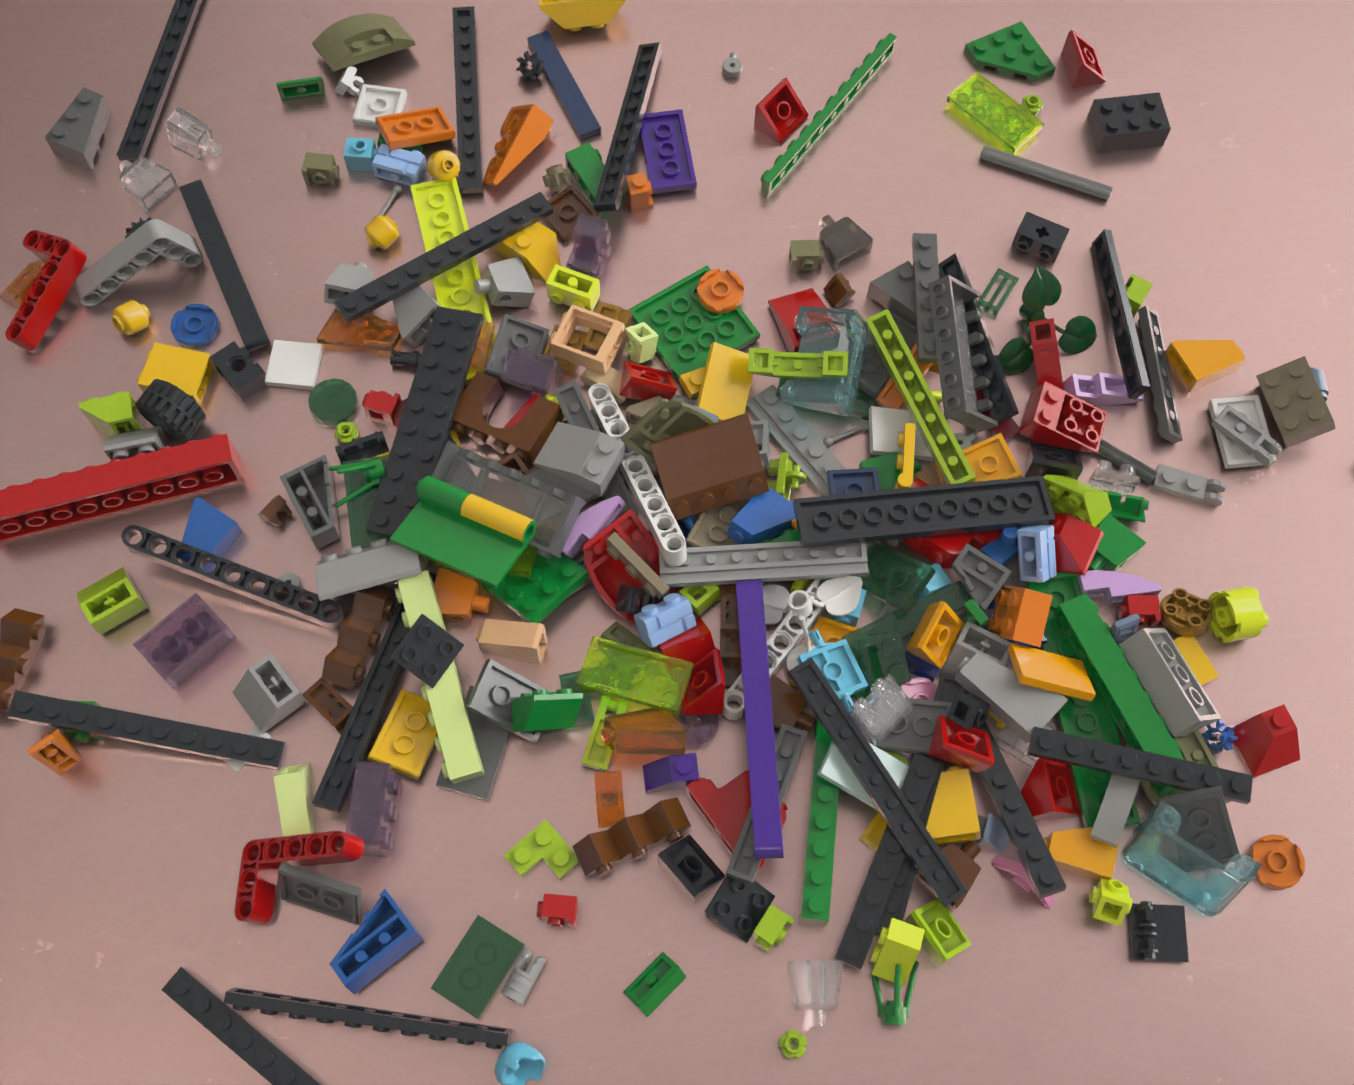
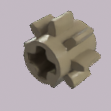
M562 164L546 168L547 174L542 176L545 187H551L553 192L569 187L568 180L572 179L569 168L563 169Z

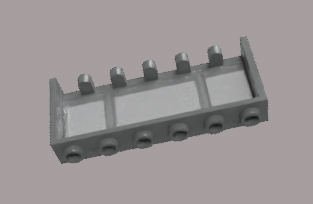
M947 275L928 283L944 416L946 420L952 419L974 429V434L998 426L996 420L980 414L993 407L992 401L988 399L977 401L976 391L988 387L990 380L984 376L974 379L973 369L984 365L987 362V358L982 354L971 357L970 347L981 343L984 340V336L979 332L968 335L967 325L978 321L981 318V314L976 310L965 313L964 303L977 299L981 295L977 290Z
M450 441L447 442L432 474V477L536 520V532L526 549L530 545L537 547L535 553L549 559L551 555L561 558L560 554L579 512L587 503L574 494H568L534 477L526 476L513 468L505 467L492 459L484 458L471 450L463 449Z

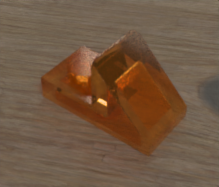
M621 770L594 773L599 828L612 827L625 817Z

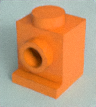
M644 173L628 175L626 179V194L631 211L654 207L651 197V183L646 181Z

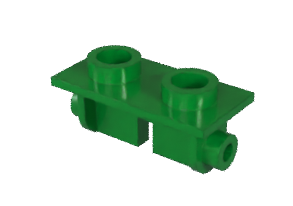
M1103 490L1108 493L1112 508L1109 512L1110 515L1131 522L1145 523L1144 510L1148 509V500H1145L1144 497L1126 495L1125 501L1121 502V493Z

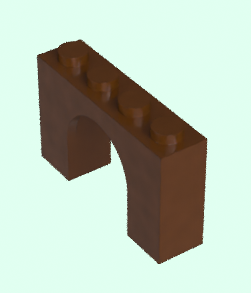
M477 371L460 397L451 429L460 436L467 435L472 437L479 444L484 445L486 443L491 445L500 453L507 452L512 454L516 451L523 462L528 461L534 464L535 459L557 422H562L565 418L560 405L538 396L526 416L519 423L508 428L493 427L488 424V417L504 391L498 379Z

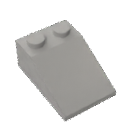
M557 422L535 459L534 465L602 497L625 456L624 442L605 433Z

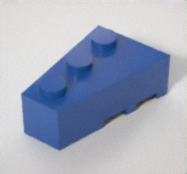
M385 888L379 895L380 899L372 910L367 911L363 917L364 921L354 934L351 933L330 962V966L344 986L353 994H356L423 941L418 931Z

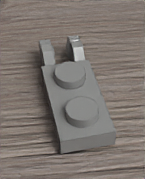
M1227 405L1211 423L1213 427L1251 455L1253 453L1254 458L1263 463V465L1272 463L1273 457L1270 453L1278 455L1282 451L1280 444L1268 436L1269 434L1230 405Z
M1163 464L1157 466V475L1154 478L1152 489L1197 503L1203 502L1215 506L1223 504L1224 498L1221 495L1212 492L1205 493V489L1222 493L1226 490V483Z

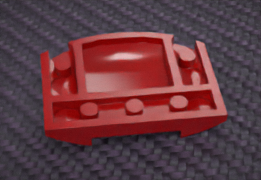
M629 509L597 533L592 539L584 543L582 551H584L587 572L600 596L617 614L628 621L636 623L634 619L635 614L616 610L620 585L644 589V584L638 578L634 579L626 572L624 568L626 565L620 559L615 560L609 555L606 550L608 547L605 545L607 538L616 532L659 577L660 562L657 543L634 511ZM670 587L667 593L678 594L684 587ZM639 594L637 609H639L641 594Z

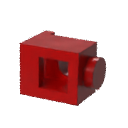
M370 390L369 393L365 394L362 401V406L368 418L392 426L395 425L404 406L400 394L395 393L392 397L391 394L385 391L377 392Z
M1127 595L1118 606L1119 619L1138 614L1140 617L1138 626H1144L1148 623V628H1154L1161 620L1159 596Z
M544 893L543 901H538L536 917L547 921V925L563 927L565 922L569 923L570 929H576L578 897Z

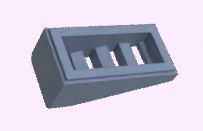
M1138 614L1118 620L1110 627L1116 644L1119 645L1137 633L1140 621Z

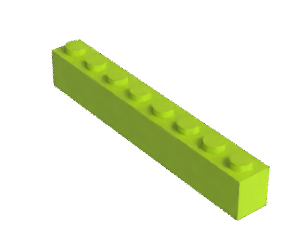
M883 310L866 318L867 332L946 485L975 482L976 476L889 310Z

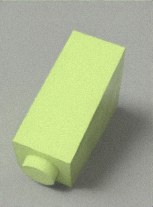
M310 762L284 766L273 776L282 835L292 836L314 833L315 818L314 805L312 803Z

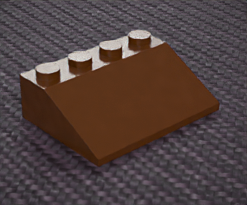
M747 413L649 443L664 498L675 520L769 492L765 470Z

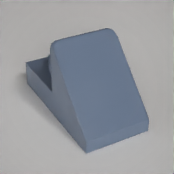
M991 813L987 817L977 815L981 839L972 841L978 846L1004 854L1009 835L1002 821Z

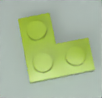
M546 819L504 854L505 859L521 878L542 860L560 880L580 864L573 850Z

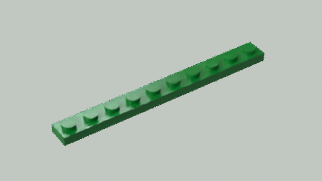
M889 33L884 40H879L875 50L866 55L863 64L853 70L850 79L840 85L835 96L829 97L822 111L818 110L809 126L805 125L800 132V136L789 143L787 151L776 158L774 166L763 173L760 180L762 182L761 193L769 197L892 55L895 50L897 36Z

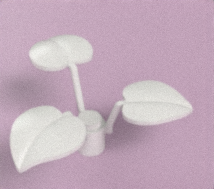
M846 576L825 581L816 592L821 602L815 600L813 596L809 598L808 594L802 590H796L789 594L788 590L781 585L771 584L762 586L766 625L779 623L783 618V613H789L790 610L801 621L806 646H797L791 650L787 657L788 670L799 665L797 661L799 655L810 652L815 648L814 645L811 646L805 618L812 612V605L814 604L820 608L826 606L828 613L833 616L850 614L855 610L860 600L862 579L860 577Z

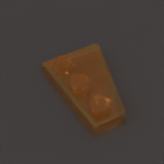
M335 308L316 340L321 344L392 351L399 342L401 334L398 325L370 313L347 324L337 308Z

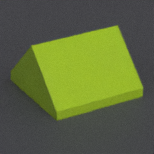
M937 899L914 910L905 919L906 923L924 929L921 945L936 968L972 945L948 907H942Z

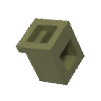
M306 152L301 172L306 185H311V181L319 184H334L335 179L339 177V165H336L333 155Z
M791 240L789 249L790 273H795V269H818V264L824 262V250L819 249V240Z

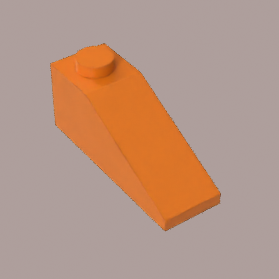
M59 728L46 732L39 741L27 750L29 755L58 775L63 774L83 760L68 735Z

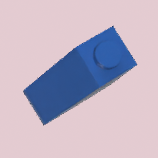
M769 487V492L753 496L732 519L726 534L737 544H758L766 539L776 538L789 528L795 529L792 526V520L795 519L793 503Z
M197 496L191 508L182 542L223 557L243 531L235 520ZM183 554L179 559L182 563H186L191 559V555ZM209 563L205 565L203 571L209 573L216 564Z

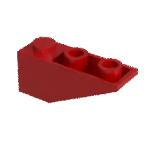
M1054 318L1029 322L1038 387L1046 381L1064 390Z

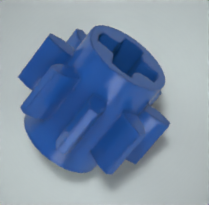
M1223 719L1217 720L1216 725L1215 723L1208 725L1206 733L1201 734L1205 737L1207 746L1213 747L1216 754L1221 753L1223 748L1226 751L1232 750L1233 746L1231 743L1238 739L1233 731L1235 726H1226Z

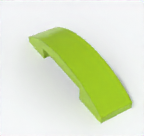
M749 348L748 373L788 379H834L847 377L848 352L823 351V354L774 352V349Z

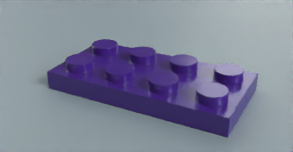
M683 110L644 114L640 134L652 194L696 189L697 181Z

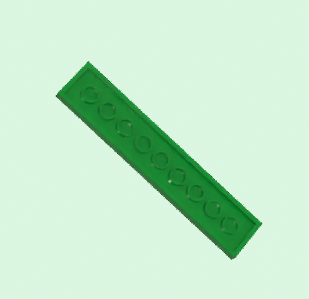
M1061 573L1053 578H1049L1045 582L1025 581L1027 589L1053 595L1040 650L1079 660L1053 615L1059 604L1082 595L1077 575ZM1092 681L1091 684L1096 694L1092 701L1060 694L1068 699L1056 713L1061 733L1121 746L1115 721ZM1069 765L1084 828L1093 827L1112 774ZM1135 798L1125 826L1141 822Z

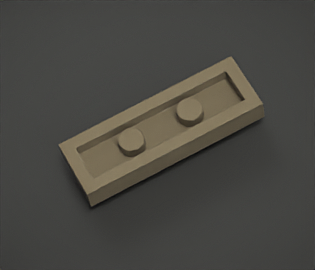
M616 532L607 538L605 545L608 547L606 550L609 555L615 560L620 559L626 565L624 567L626 572L632 578H638L644 584V590L651 597L656 596L660 600L670 587Z

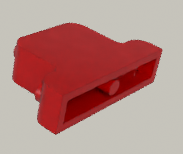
M916 477L910 488L930 485ZM997 529L905 538L902 541L933 563L939 564L942 568L950 569L966 544L980 551L989 542L996 541L1002 531Z
M749 770L742 772L721 788H717L710 779L707 780L706 778H699V780L692 781L686 786V793L731 855H733L751 807ZM784 801L780 809L782 828L787 818L786 810H788ZM766 859L761 860L757 874L761 872L764 860Z

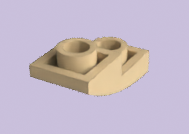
M612 367L609 368L606 375L586 368L580 376L589 386L597 383L607 385L614 399L620 405L627 398L619 395L622 373Z

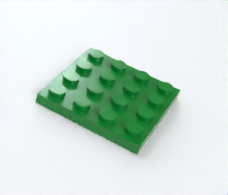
M707 265L630 308L633 312L632 320L636 325L645 322L659 335L656 352L678 382L680 375L706 366L711 343L716 342L736 350H741L760 339V332L739 306L731 312L718 314L708 311L701 305L697 296V287L700 278L705 273L711 271Z

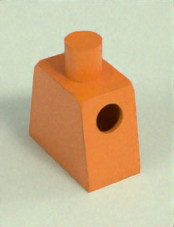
M443 568L438 569L434 588L444 622L471 623L474 611L489 612L491 598L479 596L478 582Z

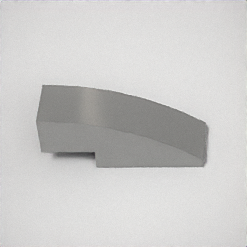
M1112 774L1089 838L1117 848L1140 780Z

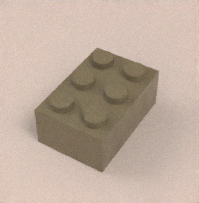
M1305 356L1256 375L1287 448L1336 429L1333 417Z

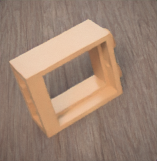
M571 305L568 312L563 314L561 325L557 332H553L550 338V345L554 356L606 375L626 338L624 323ZM577 324L607 334L596 356L566 346Z

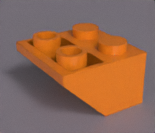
M1003 585L994 598L993 614L988 621L989 632L1003 639L1040 647L1053 595L1026 588Z

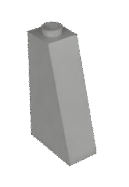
M978 653L971 660L966 656L956 667L959 673L954 679L971 695H975L989 703L990 707L988 710L1027 744L1030 742L1032 728L1034 726L1043 728L1068 700L1058 693L1020 684L1014 671Z

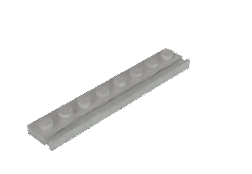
M772 384L754 396V399L747 401L746 409L756 421H769L770 438L782 452H788V459L793 461L794 465L801 466L800 472L807 475L806 480L819 496H828L827 470H844L845 467ZM880 541L866 542L867 551Z
M800 541L686 548L687 559L680 566L667 564L659 549L660 578L669 587L736 584V581L750 580L771 582L868 576L869 573L866 542L813 548H801Z

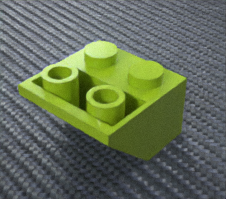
M129 391L116 392L101 398H90L87 401L78 403L79 408L93 427L108 437L146 429L145 418L138 411L135 405L136 401Z
M1045 475L1043 477L1054 513L1070 514L1096 527L1112 510L1108 493L1068 476Z
M124 567L77 592L78 602L90 625L100 635L148 608Z

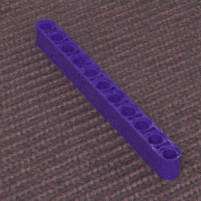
M762 580L736 581L755 860L784 858Z

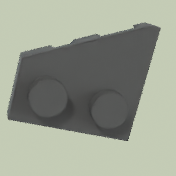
M969 544L965 545L952 565L966 590L983 612L986 611L1011 573V570Z

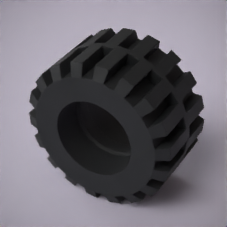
M154 379L135 402L140 414L154 427L160 426L164 434L179 441L187 442L206 419L204 411L192 397L177 386L160 379Z

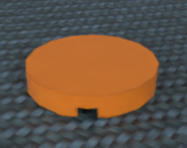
M713 269L705 273L699 280L697 287L698 300L710 312L718 314L731 312L742 303L744 283L733 271Z
M1271 834L1263 836L1252 844L1248 852V866L1252 876L1261 885L1269 889L1283 890L1290 888L1298 883L1305 872V859L1301 849L1283 835Z

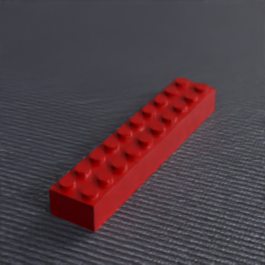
M215 434L203 440H191L182 445L163 447L158 451L150 453H138L134 457L122 460L114 459L106 464L87 466L82 470L74 472H62L57 476L46 479L38 478L22 485H10L6 489L0 490V543L244 482L240 455L228 434Z

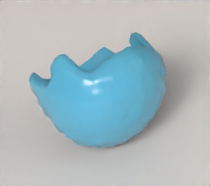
M524 1042L511 1043L502 1050L495 1064L496 1080L501 1085H525L529 1080L539 1081L544 1071L545 1058L537 1049Z

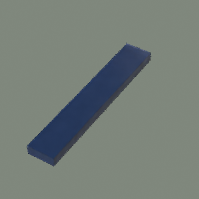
M546 30L527 37L532 52L534 54L537 52L538 59L544 60L540 66L579 138L583 140L601 133V127L548 31Z

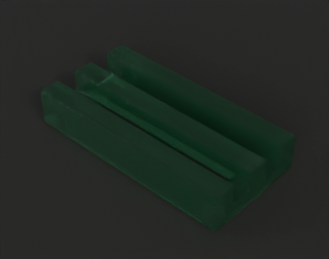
M998 268L978 299L979 307H983L987 313L989 311L993 312L992 315L997 317L1017 285L1019 278ZM1000 276L1004 277L989 302H986L985 299ZM1007 281H1012L997 306H994V302Z

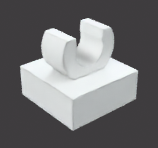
M349 66L345 69L335 88L336 93L343 96L347 90L353 96L358 94L359 89L355 88L353 84L360 87L364 81L362 78L354 76L357 68Z

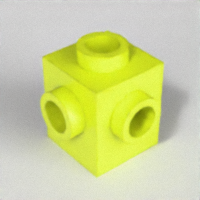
M1101 877L1097 887L1093 886L1090 891L1089 902L1092 903L1093 918L1121 927L1125 915L1129 914L1132 907V898L1129 897L1128 885L1115 879L1109 880Z

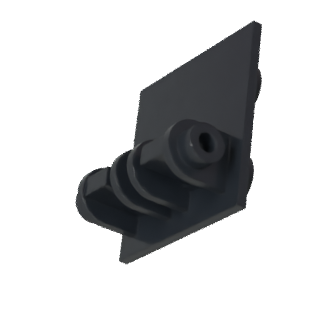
M421 613L390 655V658L402 668L404 667L433 689L464 647V644Z
M726 876L704 912L709 920L717 921L743 942L748 943L775 895L755 880L753 885Z
M1141 901L1140 904L1132 903L1129 912L1132 960L1188 963L1184 906L1152 904L1151 901Z

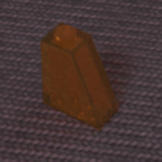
M664 706L604 717V728L601 730L602 740L614 753L685 754L686 730Z

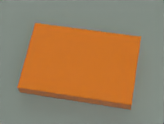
M440 106L375 117L376 126L390 150L455 139V130Z

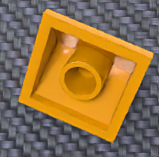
M939 601L929 604L905 650L941 670L965 624L946 602Z

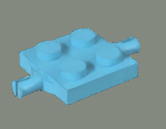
M818 629L810 632L809 636L815 648L810 652L799 655L797 658L798 663L801 664L812 657L849 714L856 712L857 709L851 696L854 693L865 690L868 684L847 640L825 643Z

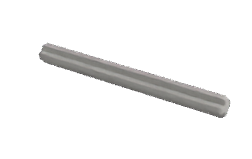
M984 146L980 155L981 159L1106 200L1110 198L1113 190L1111 186L989 146Z

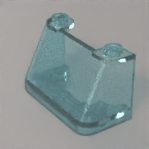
M800 306L799 315H796L794 321L795 329L802 336L798 353L848 352L847 377L787 380L781 386V400L788 405L850 417L854 411L868 339L867 323L856 309Z
M1162 800L1140 818L1141 822L1136 825L1122 850V859L1129 868L1206 917H1213L1221 913L1254 879L1262 865L1248 855L1237 854L1231 857L1226 866L1177 836L1176 833L1181 825V817L1173 807Z

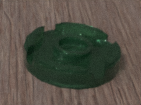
M333 378L317 384L310 392L308 403L312 415L319 422L326 425H338L341 422L348 421V418L355 414L358 407V398L355 389L350 383Z

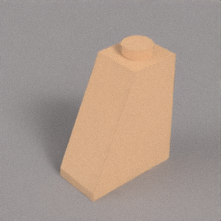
M486 619L484 626L478 628L476 641H478L480 650L483 652L541 666L548 643L545 626L539 623Z

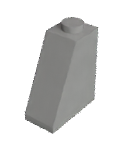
M422 284L392 300L401 337L414 347H417L427 337L436 307H443Z

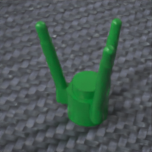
M380 457L364 462L330 467V471H337V474L363 470L365 480L371 479L370 482L335 503V507H340L371 487L380 484V478L385 476Z
M915 961L912 967L904 1006L903 1001H900V964L895 966L894 1000H886V1006H884L878 977L871 974L878 1004V1017H883V1024L906 1025V1018H910V1004L917 977L918 961Z

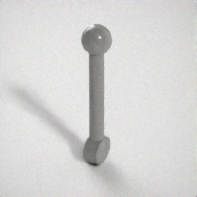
M395 185L393 187L392 194L378 215H384L395 196L401 193V186Z
M862 422L857 428L834 437H826L823 443L826 446H831L833 442L857 432H867L869 430V423Z

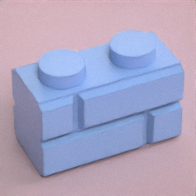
M381 144L372 162V167L376 177L410 186L422 182V177H424L427 171V162L425 155L417 150H412L411 152L401 148L390 150L388 145Z
M1037 525L1017 530L1020 580L1045 582L1049 578L1057 576L1055 540L1053 539L1054 526Z
M679 593L668 594L664 597V601L656 605H646L641 609L642 612L634 615L642 642L651 648L697 625L690 601Z

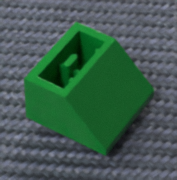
M559 689L556 692L534 690L532 693L520 694V699L511 701L513 733L557 731L573 728L583 700V693H573L572 689Z

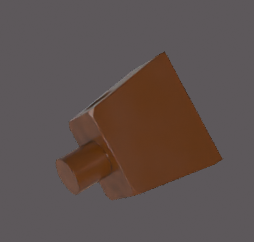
M772 674L770 687L774 733L779 734L782 723L794 728L797 726L809 733L816 718L803 712L807 703L802 694Z
M967 841L961 849L951 842L941 852L967 891H969L981 870V867L973 861L981 852V849L973 841ZM917 870L915 876H917L924 884L927 885V883ZM968 892L950 903L949 906L954 910L958 908Z

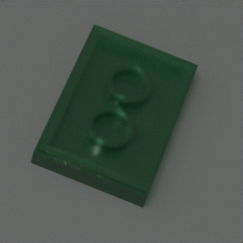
M875 542L867 553L868 576L856 577L862 579L861 589L867 590V595L907 613L936 571L932 566Z
M478 915L431 986V989L479 1020L524 949L525 944Z

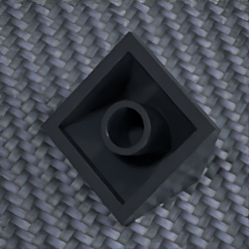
M1029 443L1024 477L1061 475L1078 480L1083 470L1079 452Z
M690 834L658 854V864L693 904L726 876Z

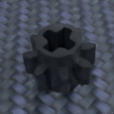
M525 51L524 58L518 57L516 59L520 63L516 71H520L523 74L522 79L530 76L531 80H534L536 78L535 72L537 74L543 73L540 65L544 60L538 59L537 52L530 55L528 51ZM529 61L532 63V64H531V67H532L531 70L528 69V65H529L528 62H529Z

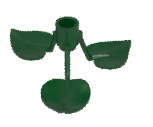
M1040 266L1035 267L1033 275L1024 287L1022 293L1023 304L1019 309V314L1024 319L1022 325L1025 328L1027 342L1022 337H1016L1003 347L998 358L1004 374H1021L1032 365L1034 355L1033 350L1029 348L1032 345L1029 322L1047 319L1043 311L1045 306L1054 305L1061 296L1062 288L1059 280L1050 271ZM1086 316L1072 318L1067 323L1065 330L1055 324L1056 331L1063 334L1058 341V346L1066 353L1076 354L1083 352L1096 340L1095 324Z

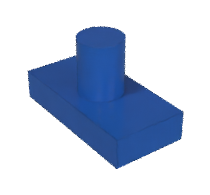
M1021 527L1004 528L998 539L994 542H989L980 552L1005 566L1019 555L1017 530L1021 529Z

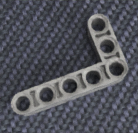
M153 219L147 221L76 278L74 286L81 304L84 306L99 304L159 255L188 268L200 265L203 262V255L196 239L161 220Z

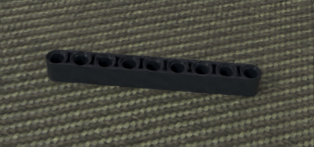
M199 179L180 186V192L245 348L248 352L270 345L269 338L202 180Z
M129 525L122 531L121 539L127 549L133 554L326 628H337L344 620L342 607L334 600L326 599L320 601L316 593L139 525ZM133 536H142L140 542H138L137 544H130V539ZM163 544L167 546L164 552L154 553L158 545ZM183 554H190L191 559L188 562H178ZM209 563L216 564L212 572L207 573L203 571L205 565ZM231 573L241 574L236 582H229L227 580ZM256 582L265 583V587L261 591L256 592L252 590V586ZM281 591L290 593L288 599L284 601L277 600L276 596ZM304 601L314 602V606L310 610H302L300 608ZM329 610H336L339 613L333 620L324 617L325 613Z

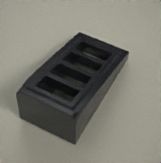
M620 585L616 610L633 614L642 612L641 609L648 605L650 595L642 588ZM666 593V594L661 598V602L664 601V597H665L666 595H668V593ZM639 594H641L639 609H637ZM656 596L651 597L650 604H658V598Z

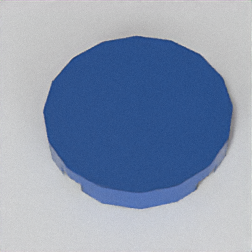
M190 304L185 306L186 309L175 313L171 320L170 330L175 340L181 346L198 349L209 345L217 338L220 332V321L216 313L209 306Z

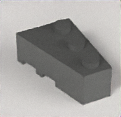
M83 87L45 136L55 155L93 171V160L95 154L99 152V142L101 136L105 134L111 116V111L103 95Z
M907 261L871 281L867 298L871 301H877L891 312L916 326L913 265Z
M326 454L280 476L316 549L340 538L333 476Z

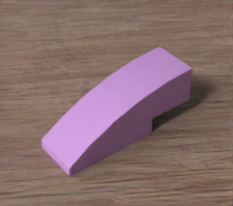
M1099 372L1094 377L1072 374L1063 382L1064 391L1093 406L1129 404L1144 400L1143 394L1136 400L1129 399L1122 375Z
M618 495L579 514L562 553L573 559L587 540L592 539L597 533L616 520L627 506L623 499Z
M1092 570L1087 571L1085 576L1077 575L1081 594L1087 593L1089 598L1103 596L1105 606L1121 604L1127 595H1158L1162 591L1161 585L1126 573Z

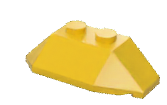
M538 0L540 10L564 29H569V31H579L582 27L586 26L591 28L603 27V24H608L626 1Z
M539 222L490 247V249L506 259L520 257L526 272L545 284L555 264L561 266L556 233Z

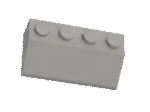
M385 538L371 542V546L362 549L361 545L348 548L346 553L337 556L336 552L323 555L321 560L315 565L319 600L330 599L420 574L427 564V559L391 541L386 542Z
M1143 628L1119 644L1124 650L1127 663L1137 672L1140 685L1150 694L1153 707L1162 715L1166 722V729L1173 737L1188 735L1222 719L1166 628Z

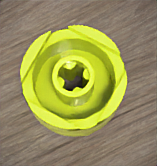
M1239 587L1212 593L1208 598L1213 605V618L1209 627L1216 638L1221 637L1223 639V643L1257 637L1262 632L1263 627L1268 625V616L1263 611L1259 600V593L1254 587Z

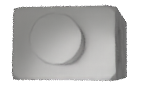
M520 257L491 263L486 266L482 279L474 280L476 294L487 293L491 304L494 306L529 307L535 294Z
M356 262L354 265L339 264L325 282L324 303L335 305L334 301L373 281V270L368 269L362 262Z

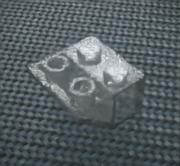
M890 674L884 680L879 678L871 686L870 690L872 692L865 699L863 697L859 698L851 708L853 710L851 717L867 741L876 747L912 711L913 707L912 701Z

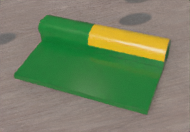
M428 475L417 484L416 492L419 502L391 536L390 541L497 588L532 540L536 532L537 522Z

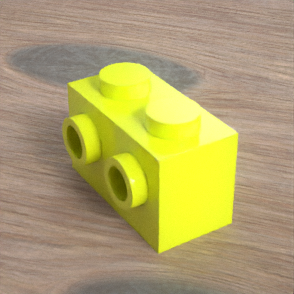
M555 264L546 282L548 298L557 304L575 305L593 311L600 297L599 279Z
M892 918L888 928L882 927L877 942L881 945H875L870 958V961L874 963L872 975L894 983L895 966L900 964L901 986H904L920 952L924 929Z

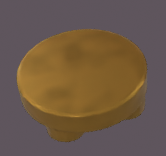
M1176 588L1173 590V593L1165 596L1161 601L1160 621L1174 633L1184 636H1197L1208 630L1213 618V605L1207 599H1201L1196 595L1188 593L1185 589Z

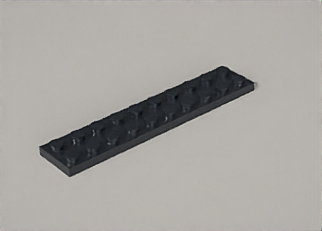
M436 307L386 463L385 476L381 479L366 526L368 533L391 537L419 502L416 492L417 484L426 476H432L446 446L485 318L483 314Z
M1043 476L808 497L793 500L801 548L1053 524L1055 521Z

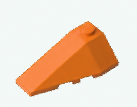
M535 104L511 107L500 130V133L503 134L502 140L497 142L494 147L497 154L489 162L483 184L485 186L497 185L550 134L554 119Z

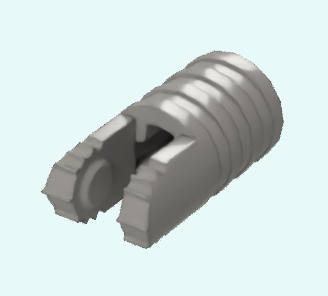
M528 949L523 950L500 993L521 1006L546 962V957L537 955L527 970L533 956L532 951Z

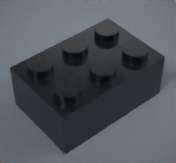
M1160 92L1094 99L1087 116L1098 153L1163 146L1171 130Z

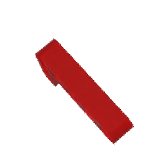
M32 230L26 234L23 239V246L46 262L5 332L7 340L26 352L33 351L40 343L87 260L86 253L69 240L38 230Z
M328 831L249 841L242 852L234 909L236 919L257 925H265L270 921L274 908L278 869L282 862L296 867L354 862L364 852L363 839L342 831Z

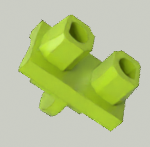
M788 452L780 453V459L770 460V468H767L770 476H778L777 481H767L768 487L790 501L791 490H798V486L806 482L807 475L800 472L801 466L794 465V462L788 459Z

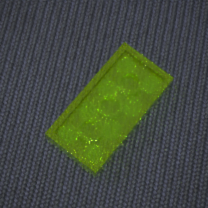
M593 636L576 684L580 688L678 715L694 664Z

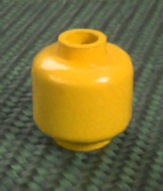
M442 150L433 153L429 157L427 170L433 179L449 181L458 175L460 162L454 153Z
M377 215L365 227V233L368 235L365 240L374 249L379 246L381 249L386 250L398 239L399 232L397 230L399 226L388 215L384 217Z
M130 300L113 310L111 320L119 333L131 336L148 327L150 312L144 304L140 305L137 301Z

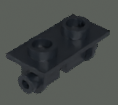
M375 431L373 434L353 440L347 444L340 443L338 446H335L341 465L361 462L389 452L382 431Z

